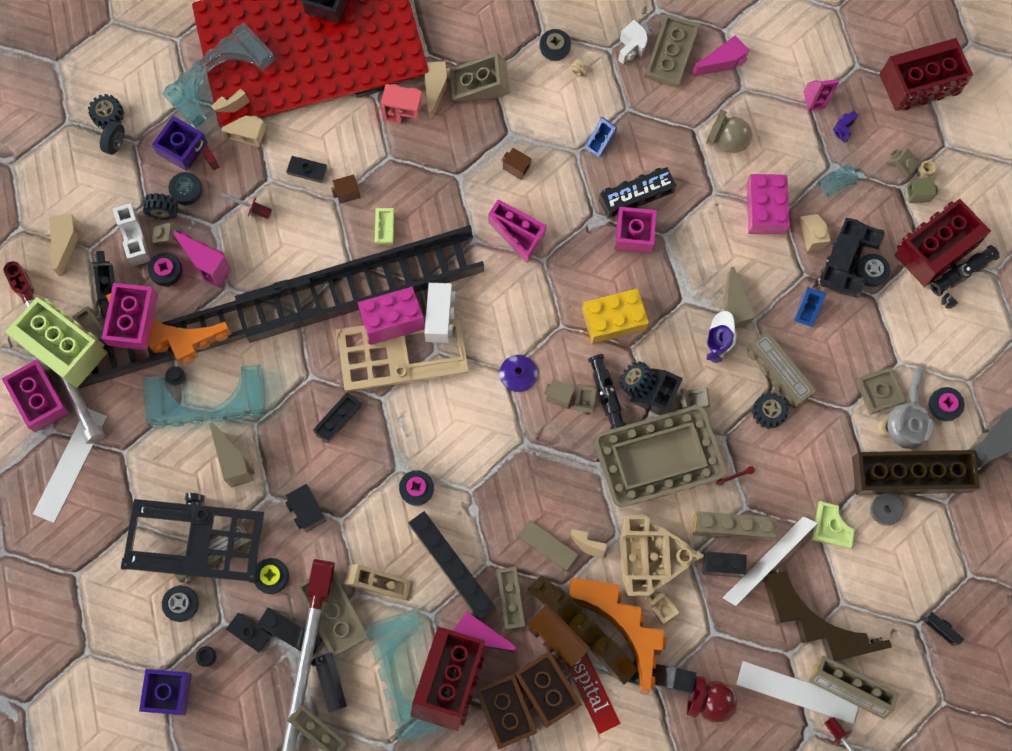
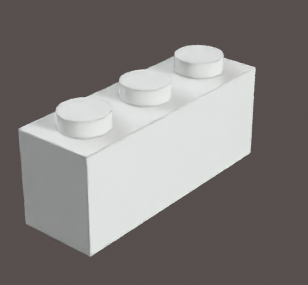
M429 283L425 322L426 342L449 343V336H453V325L450 324V319H454V308H451V304L455 302L456 292L452 291V284Z

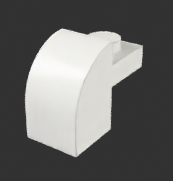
M635 20L621 32L620 41L626 45L619 53L618 60L622 64L628 60L631 61L636 54L641 58L645 52L647 33Z

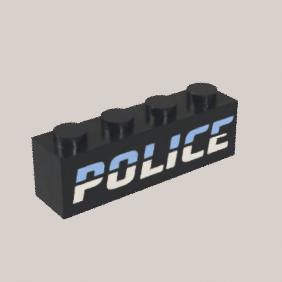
M668 167L663 169L657 168L650 174H641L632 181H623L617 187H608L602 190L599 202L607 219L617 216L619 207H640L673 194L677 185Z

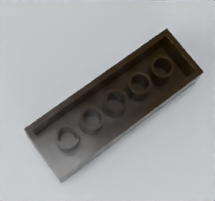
M975 450L858 452L852 457L856 495L973 493L980 489Z

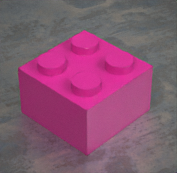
M619 207L614 250L651 253L654 247L657 210Z

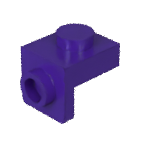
M855 111L843 114L833 129L836 137L844 143L851 136L848 128L858 118V114Z

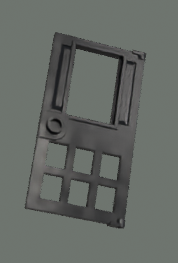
M134 499L121 570H137L255 583L265 513ZM214 517L232 518L230 531L212 530ZM138 518L191 522L186 555L133 551ZM237 519L255 520L253 533L235 532ZM212 535L229 537L226 551L209 549ZM234 538L252 539L250 553L233 551ZM208 555L226 556L224 570L206 569ZM231 558L249 559L247 572L229 571Z

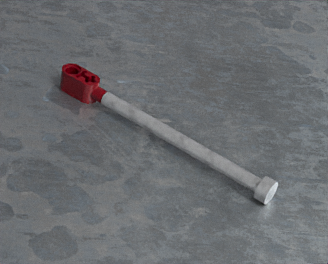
M10 261L3 268L4 274L11 289L22 299L25 308H27L34 300V287L23 267L16 261ZM15 270H18L15 275H12ZM59 376L84 429L82 436L86 444L100 441L105 435L101 427L95 425L78 388L76 389Z
M314 559L307 589V597H310L311 601L288 718L299 704L303 705L322 604L323 600H328L335 562ZM288 721L282 751H295L298 730Z

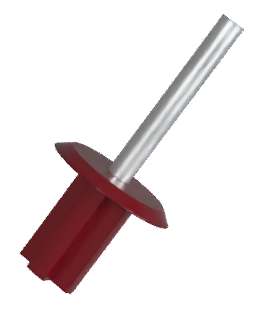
M223 192L220 195L250 208L248 218L250 213H254L269 219L272 212L271 208L256 203L257 197L250 204Z
M835 717L829 718L824 724L835 738L831 745H838L843 742L848 751H854L846 740L852 734V730L845 732Z

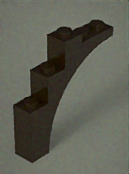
M541 575L527 589L544 606L548 604L590 647L589 650L598 658L610 674L623 685L638 671L619 645L607 636L594 619L582 611L573 598L560 587L557 588Z

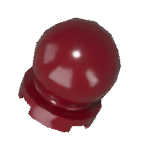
M696 676L692 702L687 701L686 714L696 718L701 713L706 720L712 723L729 720L735 714L738 703L733 689L720 681H712L706 684L705 677Z

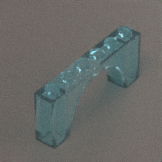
M245 23L235 27L230 35L221 39L215 48L210 49L201 60L196 61L187 72L182 73L173 84L168 85L162 92L166 100L195 129L208 119L200 105L199 91L205 75L213 67L229 60H243L256 65L263 71L276 60L272 51Z
M260 364L241 366L240 379L232 395L220 405L205 410H194L177 403L170 394L168 382L164 376L143 378L146 423L153 429H162L166 425L180 427L184 423L198 425L202 424L203 421L209 420L211 422H221L226 418L240 420L243 416L258 418L261 417V414H267L264 375Z
M416 609L369 623L370 629L366 631L369 641H373L375 649H372L374 659L380 662L381 668L378 669L381 681L385 680L387 686L384 689V694L387 701L391 700L393 708L389 710L392 721H397L398 729H395L398 741H403L405 745L450 730L410 717L412 705L399 695L393 683L392 663L398 648L409 636L422 630Z

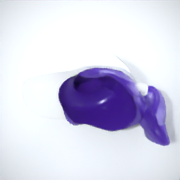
M720 312L713 318L707 339V345L711 353L707 354L706 357L707 360L713 363H720L724 353L728 352L735 345L737 331L735 330L734 317L730 312Z

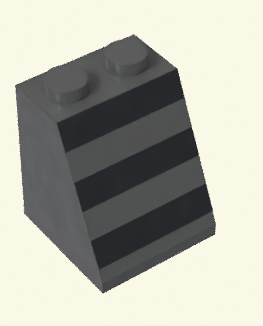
M1012 407L995 417L970 447L969 450L976 451L977 468L1012 453Z

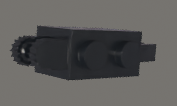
M96 251V262H92L91 267L95 306L100 307L101 316L106 318L109 306L106 295L111 294L113 283H115L113 264L110 261H105L104 251Z

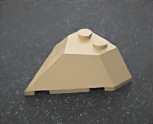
M624 516L620 537L621 571L628 596L651 595L704 556L690 548L687 543L663 527L653 523L647 516Z

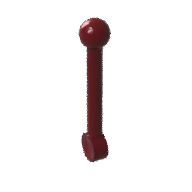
M749 466L742 472L717 480V484L723 485L724 482L747 473L753 474L755 468Z

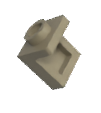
M909 148L894 150L886 161L888 165L895 164L904 177H910L920 165Z
M172 223L154 226L152 244L156 246L173 244L179 247L181 245L173 233L176 231L181 234L183 229Z
M578 384L574 410L582 415L593 413L597 387Z
M707 387L688 391L681 389L679 402L684 409L692 406L711 407Z

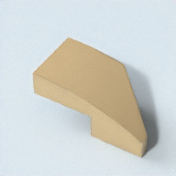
M240 89L228 100L221 97L211 108L217 112H236L250 101L246 93Z
M571 530L570 536L583 552L603 559L607 544L587 540L588 532Z
M652 593L649 596H643L663 626L680 615V612L665 594Z

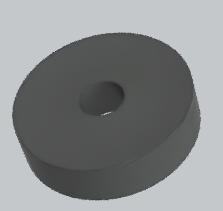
M881 494L871 503V516L881 525H893L903 516V505L892 494ZM884 507L889 508V513L884 511Z

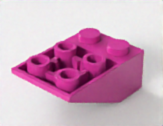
M174 231L173 234L203 280L220 288L231 270L228 260L224 256L225 254L218 249L212 250L208 248V245L200 240L198 242L192 240V237L184 232L180 234Z

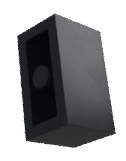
M307 484L286 494L288 501L285 504L290 513L294 511L297 518L294 521L299 530L303 528L305 532H308L327 522Z
M709 551L703 554L702 575L738 578L746 575L747 555Z

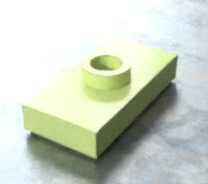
M376 208L375 245H394V208Z

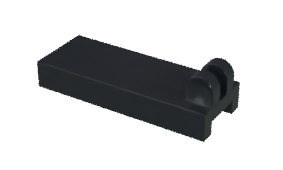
M347 392L316 425L313 433L318 438H321L324 443H329L362 407V403Z
M332 652L312 659L311 665L317 669L328 712H335L347 707Z

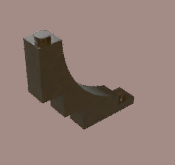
M771 570L763 578L776 625L796 620L802 644L822 639L827 658L839 661L892 648L890 640L883 641L882 637L869 642L867 633H858L836 627L817 616L800 599L789 580L787 571Z

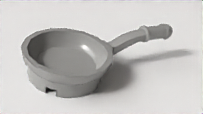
M920 366L915 367L912 382L910 383L911 403L897 405L888 417L890 437L897 445L906 449L919 447L930 438L933 432V422L928 417V411L918 406V388L920 386L921 374L923 373V369Z

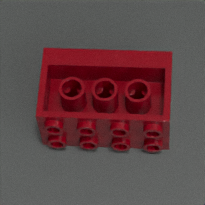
M957 38L890 56L879 75L895 111L901 109L905 111L915 105L923 106L929 101H940L946 96L961 94L972 78L973 73Z
M958 199L956 202H949L943 208L944 211L941 213L937 211L930 217L928 223H921L916 228V232L913 234L909 232L897 246L896 258L924 288L950 269L952 264L958 263L979 247L991 232L961 199Z
M437 627L412 702L410 717L454 731H458L460 725H465L469 706L471 705L487 649L484 648V640Z

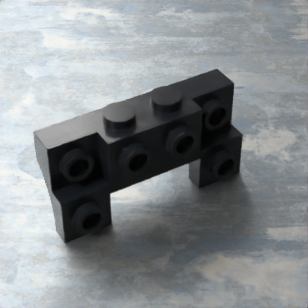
M846 218L837 240L833 242L832 253L826 259V267L819 281L821 286L839 290L843 295L859 298L865 284V279L853 276V273L864 247L879 250L885 235L884 230L868 226L857 219Z

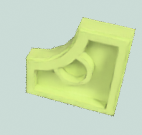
M819 501L815 518L817 524L813 528L811 540L852 549L855 529L847 526L842 520L838 505Z

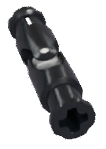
M993 245L987 246L983 252L974 254L966 262L944 273L939 280L930 282L932 292L937 296H941L948 288H954L968 279L973 272H978L984 269L991 261L998 260L1000 258L999 251Z
M598 354L590 357L588 362L591 363L594 372L593 379L605 416H608L611 430L625 426L626 423H624L621 415L622 409L610 372L606 369L603 360L604 355Z

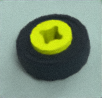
M267 558L257 564V576L254 584L258 590L265 594H275L285 588L289 580V571L284 562L277 558Z

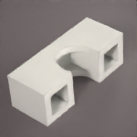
M131 203L113 208L117 225L124 239L122 243L128 261L133 267L149 262L151 259L136 210Z

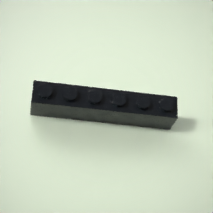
M423 511L408 522L411 530L477 619L482 621L496 610V606L426 512Z

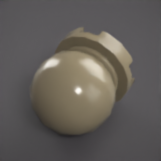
M720 109L706 144L713 146L714 142L718 143L721 149L729 153L743 151L751 143L753 136L751 127L742 118H728L726 116L727 112Z

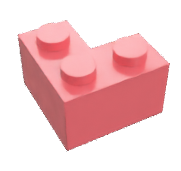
M386 84L381 101L383 121L401 124L403 116L418 119L422 104V91L416 88H404L397 84Z

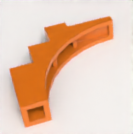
M111 294L106 295L108 302L110 301ZM153 320L148 345L154 353L164 352L171 346L177 361L181 365H186L194 362L199 357L198 349H206L211 343L223 341L232 333L226 322L205 328L183 329L164 325Z
M571 577L568 594L577 605L590 609L607 619L629 644L637 663L640 694L648 695L655 686V676H652V669L656 668L657 656L654 655H660L662 649H666L667 637H663L664 630L640 627L644 623V614H641V607L617 604L621 603L622 598L619 584Z

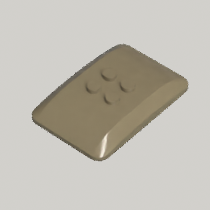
M700 406L688 407L599 433L594 440L612 500L618 507L635 505L721 479L725 474V466L707 414Z

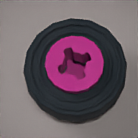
M166 252L153 256L147 267L151 280L160 286L173 285L181 278L183 272L179 259L173 254Z
M942 387L932 393L928 406L935 418L946 422L960 417L964 411L965 403L964 398L956 389Z
M413 470L402 477L399 483V492L406 503L422 505L431 499L434 493V483L427 473Z

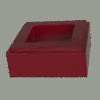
M205 146L202 148V152L212 170L215 171L220 168L209 147Z

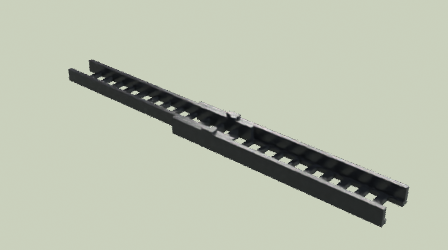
M469 225L293 279L282 280L273 283V285L236 295L235 301L165 321L162 324L188 329L187 325L200 321L201 327L205 328L207 327L205 319L219 316L220 323L226 322L224 314L237 310L242 330L232 332L223 341L211 343L206 349H198L197 353L247 338L249 343L357 311L359 310L357 302L413 287L416 293L428 289L429 283H449L484 272V263L481 261L468 266L466 264L460 242L473 239L472 228ZM450 245L453 247L459 265L458 269L451 271L448 269L442 251L443 247ZM435 251L441 274L431 276L424 253ZM417 256L424 279L413 282L406 259ZM399 261L406 282L405 285L395 287L388 264ZM382 266L389 290L376 293L369 270ZM365 272L371 295L358 299L351 275ZM346 277L353 300L340 304L333 281ZM329 283L335 306L322 310L315 286ZM310 288L316 307L302 311L297 292ZM292 293L297 313L294 312L284 316L279 297ZM274 299L279 318L266 322L261 303ZM255 305L261 324L247 328L242 308ZM102 340L100 342L104 344L103 349L108 351L112 369L99 373L96 366L91 371L93 375L87 376L78 387H87L175 360L176 357L171 346L168 347V352L155 356L148 345L149 358L136 361L134 350L127 348L131 363L118 367L113 350L115 346H108Z

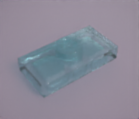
M848 163L820 179L818 184L827 197L857 181L859 177Z

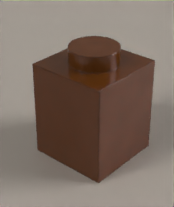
M512 148L510 152H506L502 158L503 170L522 180L531 167V158L515 148Z
M354 174L333 180L334 187L331 190L333 197L338 198L339 204L361 198Z

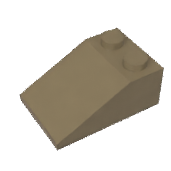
M498 53L450 69L452 101L454 102L495 99L510 94L507 62Z
M210 423L224 481L231 488L254 481L255 469L250 460L243 456L214 423Z

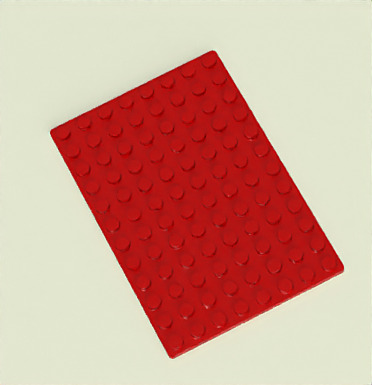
M200 0L193 2L192 8L213 103L221 97H224L226 100L230 99L240 89L246 93L250 101L236 112L215 111L218 125L222 128L244 116L262 118L382 87L386 84L389 85L424 76L428 73L429 69L410 0H348L339 23L305 14L301 3L302 0Z

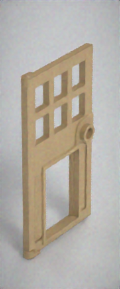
M459 310L454 311V319H450V324L456 329L460 356L409 364L405 336L425 333V329L373 345L368 343L364 325L336 329L335 333L339 344L345 392L469 373ZM423 316V318H424V325H425L426 316ZM362 334L364 345L347 347V336ZM387 348L388 359L371 361L370 350ZM365 351L366 362L349 365V353ZM389 365L390 376L373 378L372 367ZM367 368L368 380L352 382L350 371Z

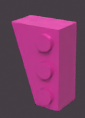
M499 199L489 212L488 223L528 263L545 236L547 225Z

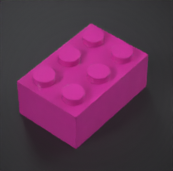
M750 174L746 183L748 234L785 235L790 227L787 175Z
M113 283L102 334V340L108 346L141 350L148 349L158 294L153 287Z
M413 287L357 302L370 345L425 329L424 318Z
M36 359L2 378L25 424L33 432L36 433L70 414L48 371L39 360Z

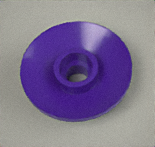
M523 355L508 357L500 367V380L511 391H526L536 382V365L530 358ZM521 369L522 373L516 374L515 370Z

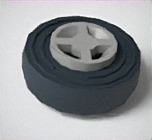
M868 254L859 260L855 269L856 276L865 279V286L878 287L889 278L890 265L881 255Z
M183 585L174 586L163 596L161 602L162 611L172 621H187L198 610V596L190 587Z

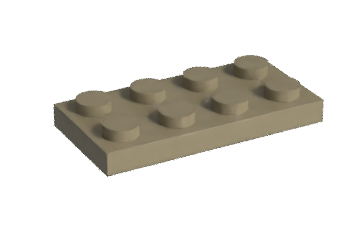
M666 14L644 77L678 88L699 24Z
M335 571L328 600H323L318 631L328 651L332 652L333 658L369 639ZM309 579L296 585L309 611L311 598L307 597Z

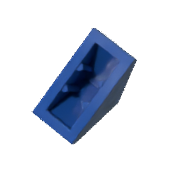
M601 117L584 148L599 158L615 139L617 126Z
M808 287L801 297L794 321L812 327L826 293Z

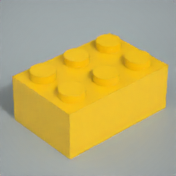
M638 288L583 302L582 313L592 344L645 331L649 324Z

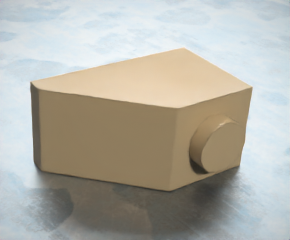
M244 116L222 127L221 131L225 139L260 147L266 127L261 118L257 116Z
M818 214L799 217L807 252L826 249L831 240L827 224Z

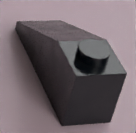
M268 607L257 625L301 651L305 629ZM318 637L315 640L313 655L323 641Z
M633 660V665L637 668L636 660ZM656 664V668L652 669V676H655V686L686 694L693 693L696 672ZM638 671L630 678V680L639 682Z

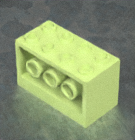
M39 297L33 300L5 332L76 389L107 354L103 349L104 344L95 335L87 332L84 327L70 319L62 310H58L49 300L45 299L42 301Z

